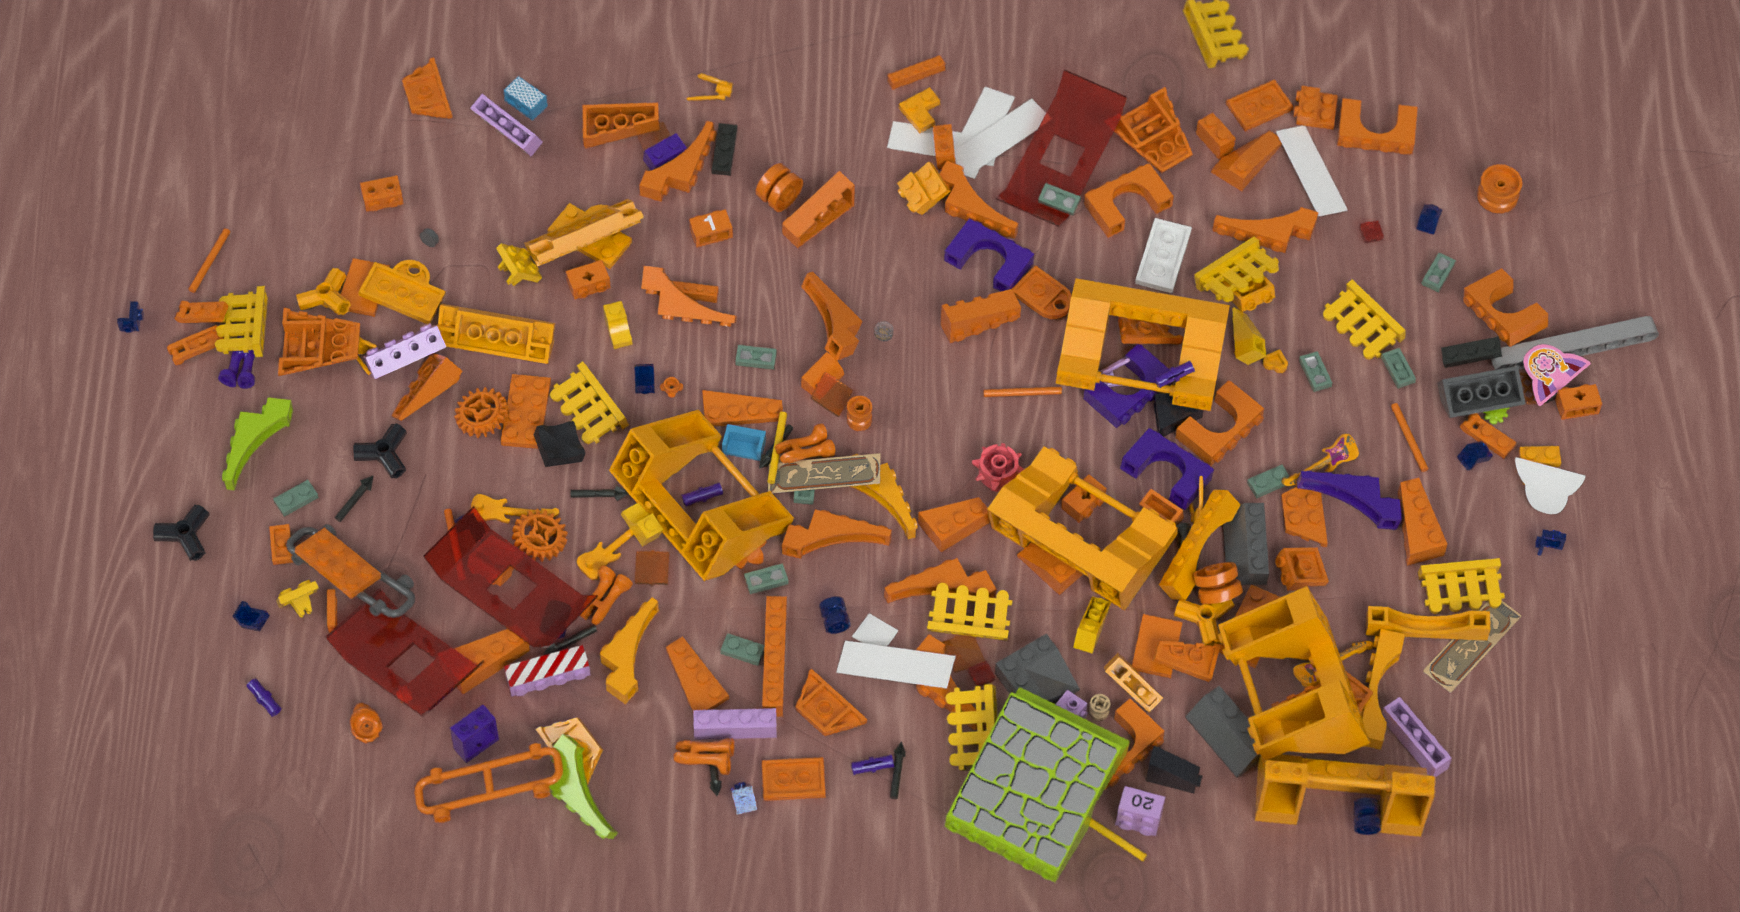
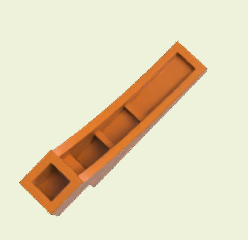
M706 121L695 141L678 157L654 170H646L639 185L640 196L662 202L664 195H668L670 188L689 193L692 186L695 187L697 183L698 171L701 172L703 169V159L710 152L709 145L716 138L714 122Z
M946 161L940 172V176L950 190V194L945 202V212L950 216L959 217L966 221L969 218L973 221H978L984 227L995 230L1004 237L1015 239L1018 234V223L992 209L976 194L964 175V167Z
M1300 207L1298 211L1261 220H1242L1216 215L1212 231L1220 235L1233 237L1239 241H1247L1255 237L1259 240L1260 246L1272 249L1275 252L1286 253L1292 235L1299 239L1311 240L1319 212Z
M644 266L641 289H646L648 294L656 295L657 291H660L658 314L662 315V319L674 320V316L682 317L681 321L693 322V319H701L700 323L711 325L712 321L720 322L719 326L731 327V323H736L737 316L712 310L688 297L666 275L665 268Z
M813 271L807 273L801 288L815 303L825 323L827 344L824 349L836 361L853 355L859 343L855 335H857L863 321Z
M815 509L809 529H805L800 525L794 526L789 524L782 543V554L801 559L803 555L819 548L846 542H869L889 546L892 539V530L883 525L876 526L864 520L857 521L845 515L839 516L831 514L826 510L820 511Z
M958 558L946 560L934 568H926L917 575H909L904 580L892 582L884 588V598L887 603L912 596L932 595V591H936L937 585L940 583L948 585V593H956L957 588L964 585L969 590L968 595L976 596L978 589L986 588L989 592V598H996V587L987 571H977L967 577Z
M929 634L916 651L945 654V644ZM951 674L947 688L916 684V689L922 696H928L940 708H945L951 713L956 712L955 705H950L946 702V695L954 692V688H957ZM961 704L962 712L976 711L971 704ZM983 723V731H985L987 726L986 723ZM968 724L971 729L977 730V724Z

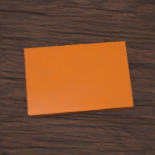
M1275 79L1226 100V105L1244 131L1293 111L1294 108Z
M353 258L341 295L351 304L348 312L375 317L379 304L358 296L359 290L375 262Z
M1143 614L1132 666L1138 672L1171 678L1173 669L1153 662V658L1159 641L1179 642L1183 622Z
M824 757L762 760L764 801L826 798Z

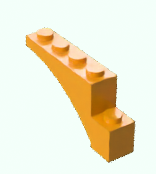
M888 463L881 464L880 484L849 487L861 491L876 500L896 519L908 540L915 538L918 525L916 519L910 516L911 509L909 503L903 500L902 487L896 484L895 471L889 468Z
M653 597L640 606L639 612L635 616H631L626 626L622 630H618L613 640L609 644H605L600 651L601 663L613 671L606 678V690L624 704L638 691V681L634 679L635 658L644 631L659 611L658 601Z

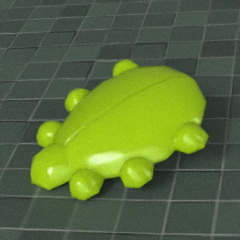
M1509 408L1483 412L1486 413L1484 419H1489V423L1492 425L1497 424L1498 421L1502 423L1504 421L1503 417H1508L1506 412Z

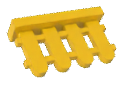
M1187 0L1183 12L1208 68H1214L1218 60L1226 62V59L1238 57V60L1247 55L1248 46L1238 44L1242 37V32L1237 29L1232 30L1231 28L1236 22L1235 17L1225 15L1229 9L1228 2L1214 0L1213 2L1202 4L1201 1L1196 3L1195 0ZM1218 14L1219 17L1208 18L1207 15ZM1225 28L1226 30L1221 32L1214 31L1215 29ZM1231 43L1232 45L1221 47L1220 44Z
M1252 237L1195 273L1196 288L1201 292L1210 290L1215 294L1218 301L1222 299L1225 302H1231L1234 299V291L1247 292L1249 290L1248 282L1251 280L1255 283L1262 282L1265 271L1269 273L1278 272L1279 261L1276 257L1273 259L1269 257L1264 248L1260 249L1259 240ZM1255 261L1260 267L1256 268L1251 263ZM1240 271L1246 276L1242 278L1237 272ZM1225 280L1231 286L1226 287L1221 282Z
M1350 280L1346 284L1347 292L1342 290L1339 293L1340 297L1331 305L1327 303L1324 306L1323 318L1326 321H1332L1336 318L1339 321L1336 325L1337 332L1345 334L1349 331L1352 334L1350 336V344L1357 347L1363 344L1366 347L1363 350L1365 359L1370 360L1374 357L1378 359L1381 356L1380 352L1389 344L1392 346L1396 344L1395 339L1399 343L1405 339L1406 330L1354 280ZM1349 306L1354 309L1345 317L1340 315ZM1364 319L1367 323L1356 330L1353 326ZM1376 331L1380 334L1371 343L1366 340Z
M257 286L256 294H253V292H248L246 295L228 293V296H222L219 302L225 301L229 307L222 322L226 324L219 325L216 328L217 335L224 337V339H219L215 342L216 350L224 354H229V351L249 353V350H253L255 357H263L268 305L265 286ZM247 307V309H234V310H233V308ZM243 321H245V323L232 324V322H243ZM234 336H244V338H232V339H230V337H234Z
M581 362L577 365L579 370L577 374L572 372L570 374L571 378L564 383L553 385L555 389L551 391L550 397L554 402L564 400L565 403L561 406V412L565 416L571 414L576 416L572 419L576 425V430L585 428L586 431L582 434L583 442L585 444H591L592 442L597 444L600 442L599 438L608 431H616L617 425L624 429L629 424L626 417L586 364ZM588 383L589 387L586 388L584 384ZM580 388L581 392L575 395L573 398L569 399L567 397L569 394ZM597 396L600 399L598 402H596L594 399ZM589 402L592 404L588 409L579 413L578 409ZM609 411L610 415L607 416L605 412ZM601 416L603 420H601L592 427L588 425L590 422Z
M1500 558L1421 565L1418 570L1419 580L1424 579V581H1421V586L1426 587L1428 600L1424 601L1425 606H1429V610L1433 614H1439L1442 610V605L1449 604L1452 612H1459L1462 608V603L1467 602L1472 610H1479L1482 601H1488L1491 608H1499L1502 599L1505 598V594L1500 593L1498 582L1502 578L1501 573L1497 574L1501 567ZM1485 581L1487 594H1480L1478 582ZM1460 583H1465L1467 596L1461 597ZM1439 585L1446 586L1448 598H1441Z
M945 583L938 584L936 591H932L931 596L935 597L934 612L929 611V617H933V620L928 621L927 631L1008 641L1009 630H1005V626H1010V621H1007L1006 617L1008 606H1012L1013 600H1009L1007 591L1001 590L997 593V598H989L988 590L980 588L976 596L968 595V588L961 585L957 588L956 593H948L949 588ZM948 598L955 599L954 614L946 613ZM968 601H975L974 616H966ZM988 603L996 604L994 619L986 618ZM945 619H952L953 623H945ZM965 621L973 622V626L965 625ZM985 624H993V628H985Z
M993 684L984 685V690H981V686H975L973 691H960V688H954V692L946 695V702L950 705H955L956 712L950 713L947 716V722L951 725H956L957 733L949 735L948 742L953 746H958V753L952 754L949 762L953 766H959V770H965V766L974 764L998 718L996 686ZM976 703V711L962 712L961 704ZM982 703H985L986 710H982ZM983 723H986L987 731H983ZM977 724V731L963 732L962 725ZM978 744L979 752L964 753V745Z

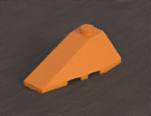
M1269 130L1222 157L1213 167L1211 173L1238 190L1243 191L1282 146L1278 135Z
M436 353L430 354L418 369L417 373L419 376L415 382L412 381L408 386L410 392L401 398L391 416L402 421L456 384L463 371L447 357Z

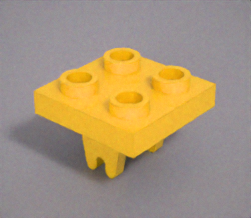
M502 243L496 248L503 259L498 269L500 271L503 269L504 272L507 270L511 272L510 277L506 281L508 285L512 284L515 286L522 279L537 283L542 279L539 268L533 263L529 252L525 248Z
M310 580L298 584V589L292 591L291 588L280 592L276 600L278 607L281 608L291 604L300 618L304 616V610L309 615L312 612L309 595L316 593L319 589L316 581L310 582Z

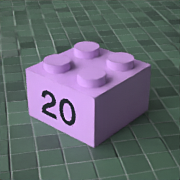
M1125 786L1118 808L1116 825L1124 830L1132 829L1146 836H1156L1165 797Z

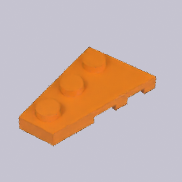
M1159 641L1153 662L1210 682L1221 644L1203 645V643L1184 644L1183 642Z

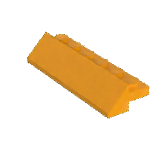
M626 199L524 244L538 267L636 225L644 217L642 212L635 208L634 202Z
M447 304L440 305L437 327L446 347L544 364L549 363L555 341L553 340L555 323Z

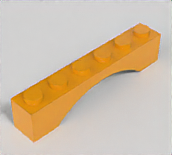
M1213 490L1169 568L1163 575L1159 586L1171 599L1187 600L1195 586L1193 574L1196 572L1198 558L1206 540L1218 527L1232 521L1241 506L1228 490Z
M1368 606L1365 617L1366 635L1379 636L1381 629L1405 634V637L1487 641L1491 630L1490 611H1466L1447 616H1418L1396 611L1390 607Z
M1381 629L1379 636L1375 635L1373 647L1376 648V652L1371 653L1369 665H1373L1372 671L1367 672L1365 681L1369 683L1368 688L1373 691V695L1360 712L1370 740V744L1365 745L1366 747L1379 750L1382 748L1387 722L1381 713L1378 703V684L1384 673L1399 661L1405 634Z

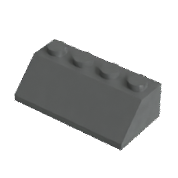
M1518 366L1442 379L1437 383L1441 403L1449 418L1526 404Z
M1243 503L1233 520L1223 524L1225 562L1236 563L1238 576L1235 579L1240 580L1242 585H1267L1269 565L1264 503Z
M1220 686L1216 687L1203 696L1185 718L1238 778L1258 764L1260 754L1257 755L1254 750L1253 743H1255V739H1252L1249 734L1248 727H1250L1248 718Z

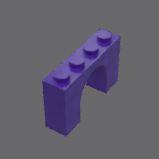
M970 218L946 248L944 254L945 262L961 270L970 256L976 251L991 249L1000 253L1005 263L993 278V288L1000 292L1012 289L1026 275L1034 263V253L1028 248L1017 245L1013 240L1004 238L995 230H990L980 222L973 221Z
M1141 344L1136 345L1125 355V359L1129 358L1130 361L1124 365L1135 373L1141 381L1156 383L1154 380L1155 376L1169 371L1162 362ZM1100 381V383H1096L1094 390L1084 389L1083 399L1115 428H1118L1121 424L1125 425L1134 413H1139L1147 402H1152L1155 394L1159 392L1141 389L1132 395H1122L1114 392L1104 382Z
M1150 428L1123 456L1120 466L1121 470L1135 479L1138 478L1148 465L1156 461H1167L1177 466L1183 476L1171 489L1169 501L1183 510H1186L1199 495V477L1203 476L1204 489L1211 481L1214 469L1209 464L1197 459L1192 453L1183 450L1176 443L1169 441L1159 432Z

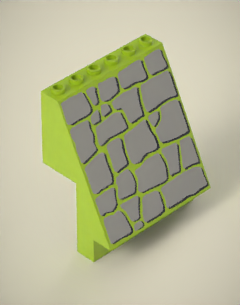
M1019 687L1015 694L1010 693L947 814L944 827L953 833L966 837L971 842L982 845L987 850L995 852L1009 861L1023 866L1026 870H1031L1041 875L1044 879L1056 883L1086 834L1094 806L1127 754L1130 741Z

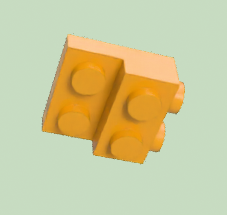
M927 162L916 173L910 172L897 183L900 187L898 193L909 201L907 207L913 213L917 212L921 215L926 213L950 192L931 162Z
M1242 272L1238 273L1242 278L1246 276ZM1265 276L1264 280L1260 283H1255L1251 280L1248 282L1249 290L1247 292H1239L1238 290L1233 292L1234 299L1232 302L1242 312L1246 310L1252 311L1257 305L1264 302L1270 303L1275 298L1274 285ZM1225 280L1222 281V284H1224L1226 287L1231 286Z

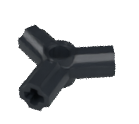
M395 423L391 424L382 439L375 443H354V461L377 460L383 465L391 479L401 477L406 468L395 451L406 436L407 431L401 425Z
M199 504L194 505L185 518L177 523H155L153 539L154 541L179 542L189 560L197 561L206 552L196 533L210 514Z

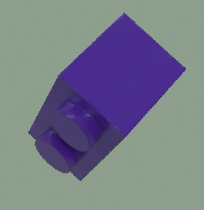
M675 133L646 149L643 161L651 171L675 159L687 147L678 134Z

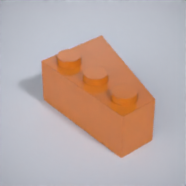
M979 497L918 512L919 526L940 552L989 524L990 519L987 511L988 508Z

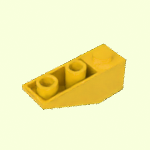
M1235 307L1232 308L1236 359L1249 365L1266 357L1265 339L1247 314Z
M1092 596L1078 626L1073 648L1093 653L1111 602Z

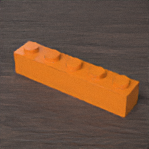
M941 55L890 73L888 74L887 81L893 90L945 71V62Z
M672 281L693 300L717 303L718 286Z

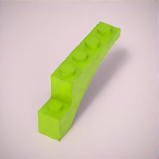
M268 397L266 405L264 404L262 407V414L240 411L239 419L235 420V436H232L230 441L231 453H228L226 457L227 470H223L222 481L225 482L227 490H235L243 467L257 448L285 426L290 427L293 414L291 400Z
M562 734L553 748L560 752L563 775L557 783L549 786L552 790L551 794L558 800L562 799L567 803L565 805L566 808L573 813L577 812L581 816L580 820L588 826L592 825L596 829L594 832L602 839H614L618 832L601 814L588 788L583 765V751L585 748L571 736Z

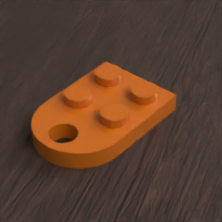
M1036 265L1012 288L1017 299L1044 318L1059 319L1069 312L1072 296L1070 291ZM1061 303L1065 305V308L1058 309L1055 305Z

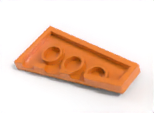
M702 390L704 416L713 427L727 426V424L743 425L778 422L779 413L783 412L782 400Z
M683 636L666 646L667 654L679 678L680 685L684 690L693 715L694 710H713L729 700L728 693Z

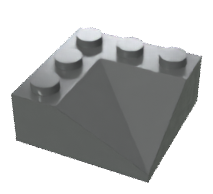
M1047 634L998 661L995 665V675L1009 694L1011 692L1015 694L1018 688L1021 687L1056 704L1067 690L1073 694L1080 690L1058 648Z

